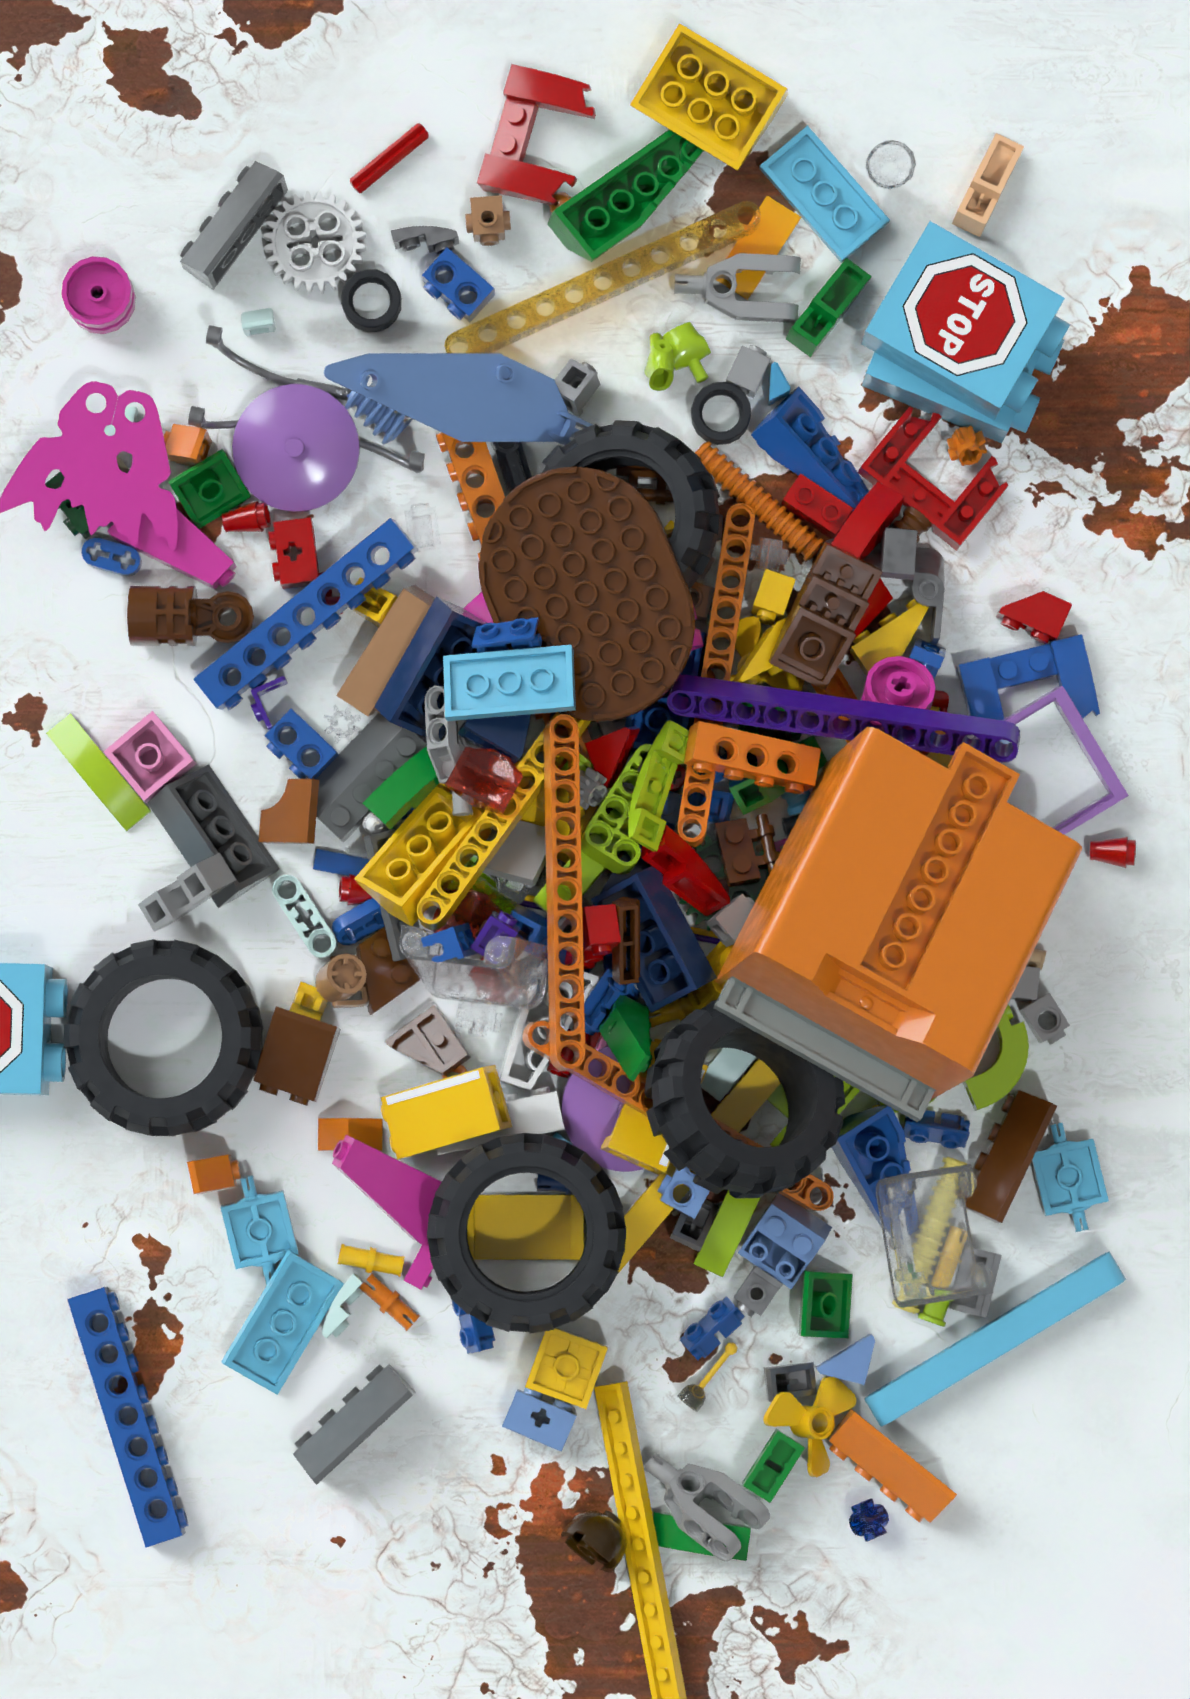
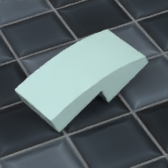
M719 1048L716 1056L707 1065L708 1069L701 1087L720 1102L748 1069L756 1056L738 1049Z
M353 1274L348 1279L331 1304L322 1330V1335L325 1338H328L331 1334L337 1338L350 1325L346 1319L351 1314L342 1304L346 1301L351 1305L363 1293L359 1288L363 1281L356 1274Z

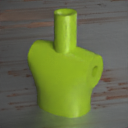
M691 322L677 326L662 336V339L668 341L672 346L675 371L689 366L697 383H701L709 378L700 360L709 355L711 351L704 337L696 331Z
M653 333L649 337L651 351L644 373L649 378L650 388L662 391L669 388L673 382L674 356L671 344L662 339L661 334Z

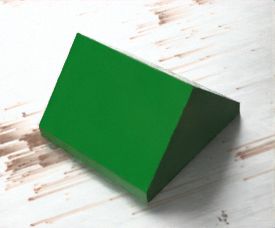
M223 449L168 481L188 516L198 529L251 498Z
M804 1271L802 1273L799 1336L849 1339L853 1274Z

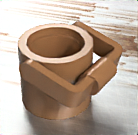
M346 953L329 957L330 961L316 975L315 984L321 997L328 1002H332L333 1008L366 1006L368 996L366 987H363L366 982L367 973L361 960L358 959L357 955ZM361 991L362 1000H348L355 993Z

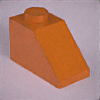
M173 424L171 432L166 431L164 434L168 460L193 467L207 458L212 440L206 429Z
M230 1154L187 1162L194 1194L236 1187V1179L241 1178L238 1160H232Z

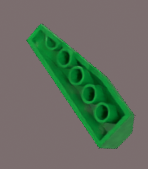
M668 130L556 208L547 225L566 249L593 262L641 228L704 150Z

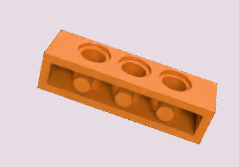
M698 721L690 726L684 764L693 766V770L699 773L710 774L712 771L724 773V777L730 780L748 778L755 780L754 784L758 786L773 787V785L785 787L786 792L803 794L804 791L816 785L821 749ZM717 745L722 746L726 750V760L718 757L716 753ZM748 752L756 756L757 767L748 763ZM778 759L783 760L787 764V774L782 773L778 769Z

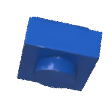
M713 790L708 823L715 824L730 821L734 803L732 793ZM694 792L688 797V802L693 806H701L706 801L705 796L699 792Z

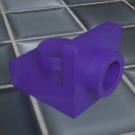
M493 911L470 948L498 965L520 930V927L516 925L517 920L504 911L500 913Z

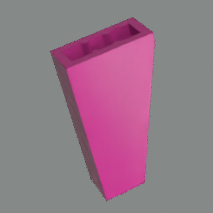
M177 510L178 538L174 552L170 551L165 537L156 538L152 522L145 513L142 514L137 545L131 544L127 536L119 534L115 524L107 530L114 540L130 546L136 551L214 590L219 585L225 587L236 575L233 571L237 567L234 561L179 510Z
M346 1135L344 1140H340L334 1148L332 1164L410 1238L426 1246L428 1242V1215L435 1193L442 1181Z

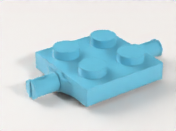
M1063 1122L1058 1123L1057 1127L1056 1124L1050 1125L1054 1144L1046 1150L1035 1152L1032 1159L1044 1214L1049 1216L1061 1212L1072 1213L1075 1232L1088 1230L1084 1210H1087L1092 1205L1109 1201L1094 1139L1080 1142L1067 1141Z
M251 1175L247 1177L250 1189L248 1188L246 1177L240 1178L245 1197L237 1202L221 1205L220 1208L235 1269L248 1266L262 1267L267 1285L271 1279L269 1271L271 1276L276 1271L275 1263L281 1260L288 1250L296 1255L299 1254L284 1190L270 1194H257L254 1176Z

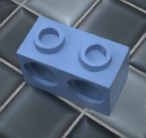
M688 1167L681 1171L676 1169L672 1177L667 1174L664 1177L657 1191L662 1194L660 1201L695 1219L710 1191L692 1182L695 1174L691 1173ZM679 1184L688 1186L691 1191L690 1199L685 1203H678L673 1198V1190Z

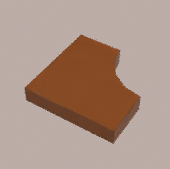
M287 780L285 792L279 802L269 809L261 810L259 842L314 844L319 780Z

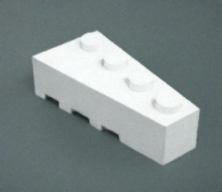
M535 958L498 1074L500 1082L525 1090L532 1089L549 1061L525 1046L522 1038L524 1028L528 1024L537 1021L549 1022L547 959ZM584 972V1003L600 978ZM562 982L559 987L560 993L563 997L570 999L573 995L572 986L567 982ZM563 1014L560 1018V1025L567 1031L573 1020L569 1015ZM536 1027L532 1033V1038L536 1044L542 1045L547 1038L545 1030L541 1027Z

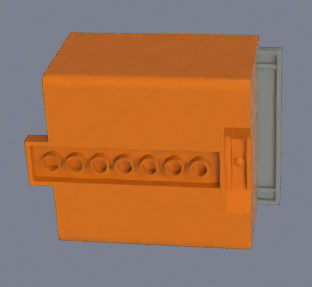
M866 727L825 763L816 781V785L813 787L715 981L720 985L725 981L726 983L713 1008L918 1122L922 1119L930 1100L974 1076L1083 848L1075 840L1008 803L1009 796L1020 774L965 742L957 747L946 768L874 727Z

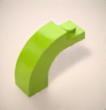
M1009 1004L996 1028L999 1038V1052L995 1062L985 1072L963 1082L974 1111L987 1107L1006 1096L1021 1078L1027 1063L1029 1049L1027 1030L1024 1021L1011 1026L1009 1020L1014 1017Z

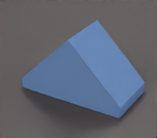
M868 1334L815 1367L816 1370L823 1375L865 1385L875 1344L873 1335Z

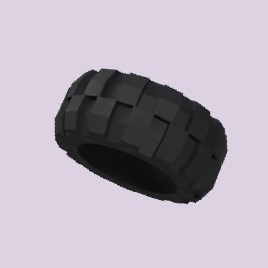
M152 939L133 943L131 947L114 954L112 952L93 967L95 970L83 984H79L70 1002L72 1007L68 1023L64 1024V1048L67 1049L70 1064L68 1070L77 1089L81 1090L91 1103L90 1106L108 1121L129 1131L149 1136H176L197 1132L217 1123L219 1118L238 1105L248 1093L247 1089L257 1072L262 1053V1031L264 1029L260 1010L250 992V987L237 970L232 968L218 955L196 944L175 939L174 941ZM162 979H176L189 982L207 995L219 1016L222 1042L218 1059L208 1076L188 1092L169 1098L146 1097L130 1088L113 1067L108 1051L110 1021L121 1001L141 985Z
M714 1000L700 1010L695 1009L681 1020L677 1026L664 1036L654 1051L655 1064L647 1069L644 1091L646 1098L653 1099V1107L646 1111L654 1137L663 1135L669 1146V1149L663 1154L678 1171L688 1167L696 1174L692 1182L715 1194L724 1189L729 1190V1195L734 1198H760L769 1192L777 1194L810 1175L826 1160V1151L836 1145L843 1125V1116L838 1114L837 1111L846 1104L843 1080L834 1077V1075L717 1011L713 1008L717 1001ZM733 1048L745 1051L763 1061L777 1076L784 1089L788 1104V1124L779 1146L756 1147L742 1143L728 1135L712 1118L704 1102L701 1088L702 1067L709 1050Z

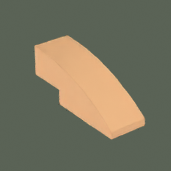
M995 134L952 222L953 225L978 237L981 236L1024 146L1002 135Z

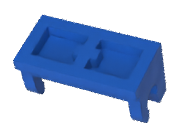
M469 923L454 926L421 938L423 947L434 946L436 943L442 944L444 952L440 956L436 955L431 959L433 962L439 963L452 958H458L459 960L479 954L470 948L475 938Z

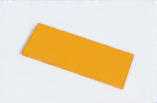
M766 196L726 259L739 253L778 255L800 221L801 216L771 197ZM743 270L741 273H736L737 286L735 293L748 300L766 271ZM720 278L716 280L731 289V285L726 279Z

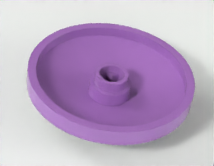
M289 384L278 386L262 393L246 407L234 431L232 452L240 479L256 498L280 510L299 512L322 507L333 501L346 489L358 466L360 441L353 418L343 404L335 397L316 387Z
M608 1045L597 1050L618 1062ZM596 1059L591 1060L588 1065V1071L593 1077H598L602 1072V1065ZM571 1073L564 1086L561 1113L566 1133L572 1144L586 1152L605 1169L621 1172L642 1170L643 1168L600 1149L605 1138L611 1136L624 1103ZM621 1075L616 1081V1087L623 1094L628 1091L630 1082L626 1076Z

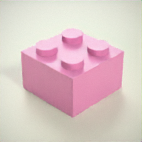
M153 711L103 751L146 803L166 785L178 780L197 764Z

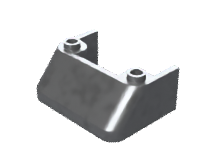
M834 539L826 540V542L831 544ZM878 543L863 560L881 569V543ZM823 545L819 548L818 553H817V556H818V554H819L821 548L823 547ZM916 547L912 594L920 605L933 607L930 644L936 645L940 640L944 602V559L935 549Z

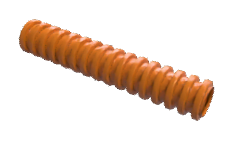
M710 441L703 443L695 453L701 458L700 461L706 470L712 474L715 484H721L723 491L728 490L730 497L735 496L737 503L742 502L749 505L755 515L759 517L758 521L760 523L764 521L768 530L772 528L775 536L779 534L781 536L780 540L782 542L787 541L790 549L794 547L797 555L802 554L805 562L810 561L823 545L824 539L816 538L817 533L814 531L812 533L809 532V527L807 525L802 526L800 519L795 520L792 512L788 514L785 506L780 507L777 499L773 501L770 493L765 494L762 486L758 488L755 480L750 481L747 473L743 475L741 473L742 469L740 467L735 468L732 460L728 462L725 454L720 455L717 447L713 449Z

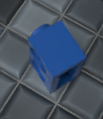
M448 247L422 274V279L425 283L423 286L424 290L437 300L441 297L449 304L447 307L448 311L458 320L464 317L471 323L495 296L494 287ZM441 271H449L453 274V279L449 283L443 284L436 280V276ZM466 291H472L477 295V299L472 304H464L459 299L461 294Z
M292 708L264 735L269 741L266 747L278 759H281L284 755L292 763L289 769L299 779H305L306 777L308 779H316L339 755ZM285 729H293L297 733L295 742L290 745H284L280 742V734ZM308 751H316L320 755L318 764L313 767L305 766L302 761L304 754Z

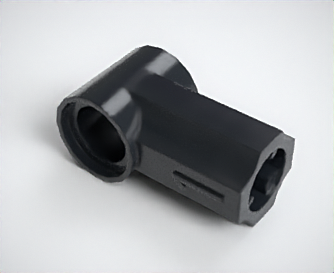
M492 442V448L496 453L507 491L513 490L532 477L521 442H515V445L510 449L501 448L497 442Z

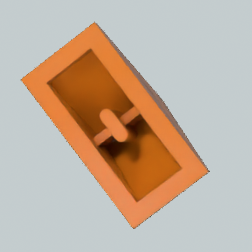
M318 1118V1151H334L337 1143L340 1140H344L346 1135L382 1151L383 1119Z

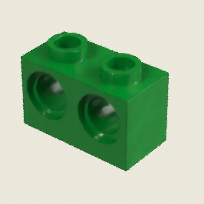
M776 1428L742 1481V1485L771 1503L805 1447Z

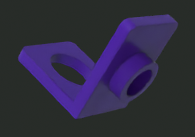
M281 676L251 690L255 699V703L251 704V708L257 721L264 720L268 730L273 726L259 696L288 684L285 676Z

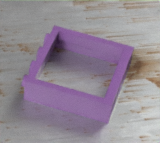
M1058 686L1002 721H1008L1016 725L1054 702L1107 790L1108 794L1052 827L1065 835L1129 795L1065 688Z

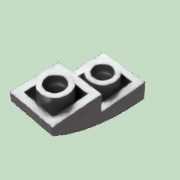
M412 226L391 230L395 249L402 248L403 251L416 249L421 246L420 242L426 241L429 253L436 251L437 254H441L446 247L452 251L455 249L454 246L459 244L457 231L448 228Z

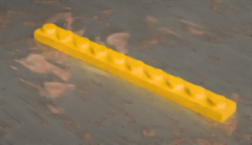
M628 1382L596 1386L594 1390L618 1518L621 1520L620 1527L624 1531L627 1541L625 1556L652 1699H687Z

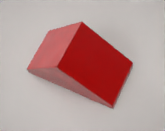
M636 726L624 727L585 743L594 770L607 778V781L603 784L606 788H612L622 773L640 728Z

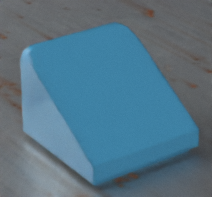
M776 362L772 363L770 368L769 406L787 397L791 390L788 381Z

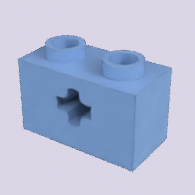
M526 1387L524 1391L517 1389L502 1427L562 1452L577 1414L571 1412L573 1406L558 1399H555L554 1404L542 1400V1393ZM541 1408L547 1411L546 1416L550 1418L549 1423L542 1422L541 1426H537L535 1424L536 1418L531 1416L532 1412L539 1413Z

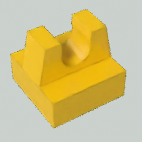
M300 981L289 1011L321 1021L328 1001L321 997L316 987Z

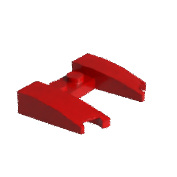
M511 64L503 91L506 101L490 154L485 153L477 184L487 192L557 206L559 202L552 197L564 182L573 187L577 182V178L573 175L525 163L523 160L539 108L595 119L594 107H586L583 92L592 91L591 86L560 75Z
M909 407L861 465L858 474L872 485L879 482L905 496L903 505L913 507L921 512L930 521L933 528L932 532L957 551L1009 485L1005 482L999 486L991 470L998 465L996 458L991 456L954 502L906 464L942 418L940 414L934 412L931 415L930 421L911 417L913 408Z

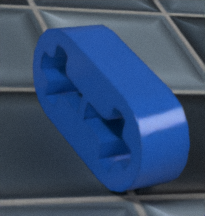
M101 538L88 539L82 546V557L93 568L130 577L139 572L142 566L141 556L130 546ZM97 545H101L100 549L102 552L110 555L109 558L99 556L96 561H92L93 558L88 551L89 549H95ZM127 553H130L135 564L134 566L128 565L127 570L123 569L122 563L114 560L115 556L125 558Z
M372 898L336 918L331 928L337 941L342 945H351L383 928L385 925L380 905Z

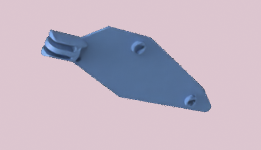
M367 353L328 364L324 368V376L328 380L461 442H557L565 446L571 441L569 438H574V433L580 431L575 428V425L583 429L593 425L568 412L554 379L500 353ZM368 375L372 377L370 386H367L365 382Z

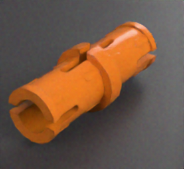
M372 1273L366 1280L375 1287V1290L366 1282H363L359 1288L380 1306L379 1310L383 1314L387 1312L405 1328L404 1330L408 1331L413 1324L403 1315L405 1314L413 1322H416L420 1315L399 1298L400 1294L396 1290L394 1292L389 1290Z

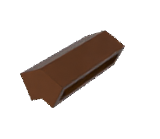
M621 897L612 902V904L616 905L621 943L612 949V979L619 985L639 983L640 900ZM626 910H630V936L626 935ZM626 946H630V971L626 970Z

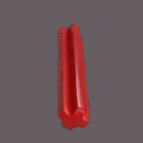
M420 123L414 125L351 177V186L358 193L364 192L428 139V131Z

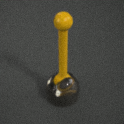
M733 1342L727 1343L725 1345V1352L699 1385H687L677 1397L692 1410L698 1412L706 1399L704 1387L727 1358L737 1352V1345Z

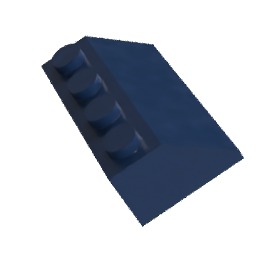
M436 596L374 707L390 723L426 737L425 696L427 691L433 686L444 687L443 656L477 653V648H472L476 626L484 625L486 622L462 607ZM440 693L437 698L439 709L444 705L443 693ZM444 724L439 729L438 735L440 740H442L446 732Z
M653 866L636 873L590 899L594 906L612 904L613 901L621 897L640 900L639 983L635 984L651 1013L717 978L671 890L662 884V873ZM626 910L627 936H630V910ZM626 946V967L628 971H630V946Z

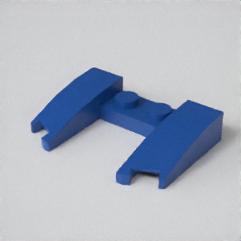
M1082 634L1052 641L1049 644L993 658L988 657L957 666L969 716L1003 720L1004 714L998 690L1057 676L1059 686L1065 688L1082 718L1086 717L1091 711L1095 716L1100 714ZM1000 740V741H999V742H1001V743H1003V744H1009V743H1010V742L1007 741V740Z

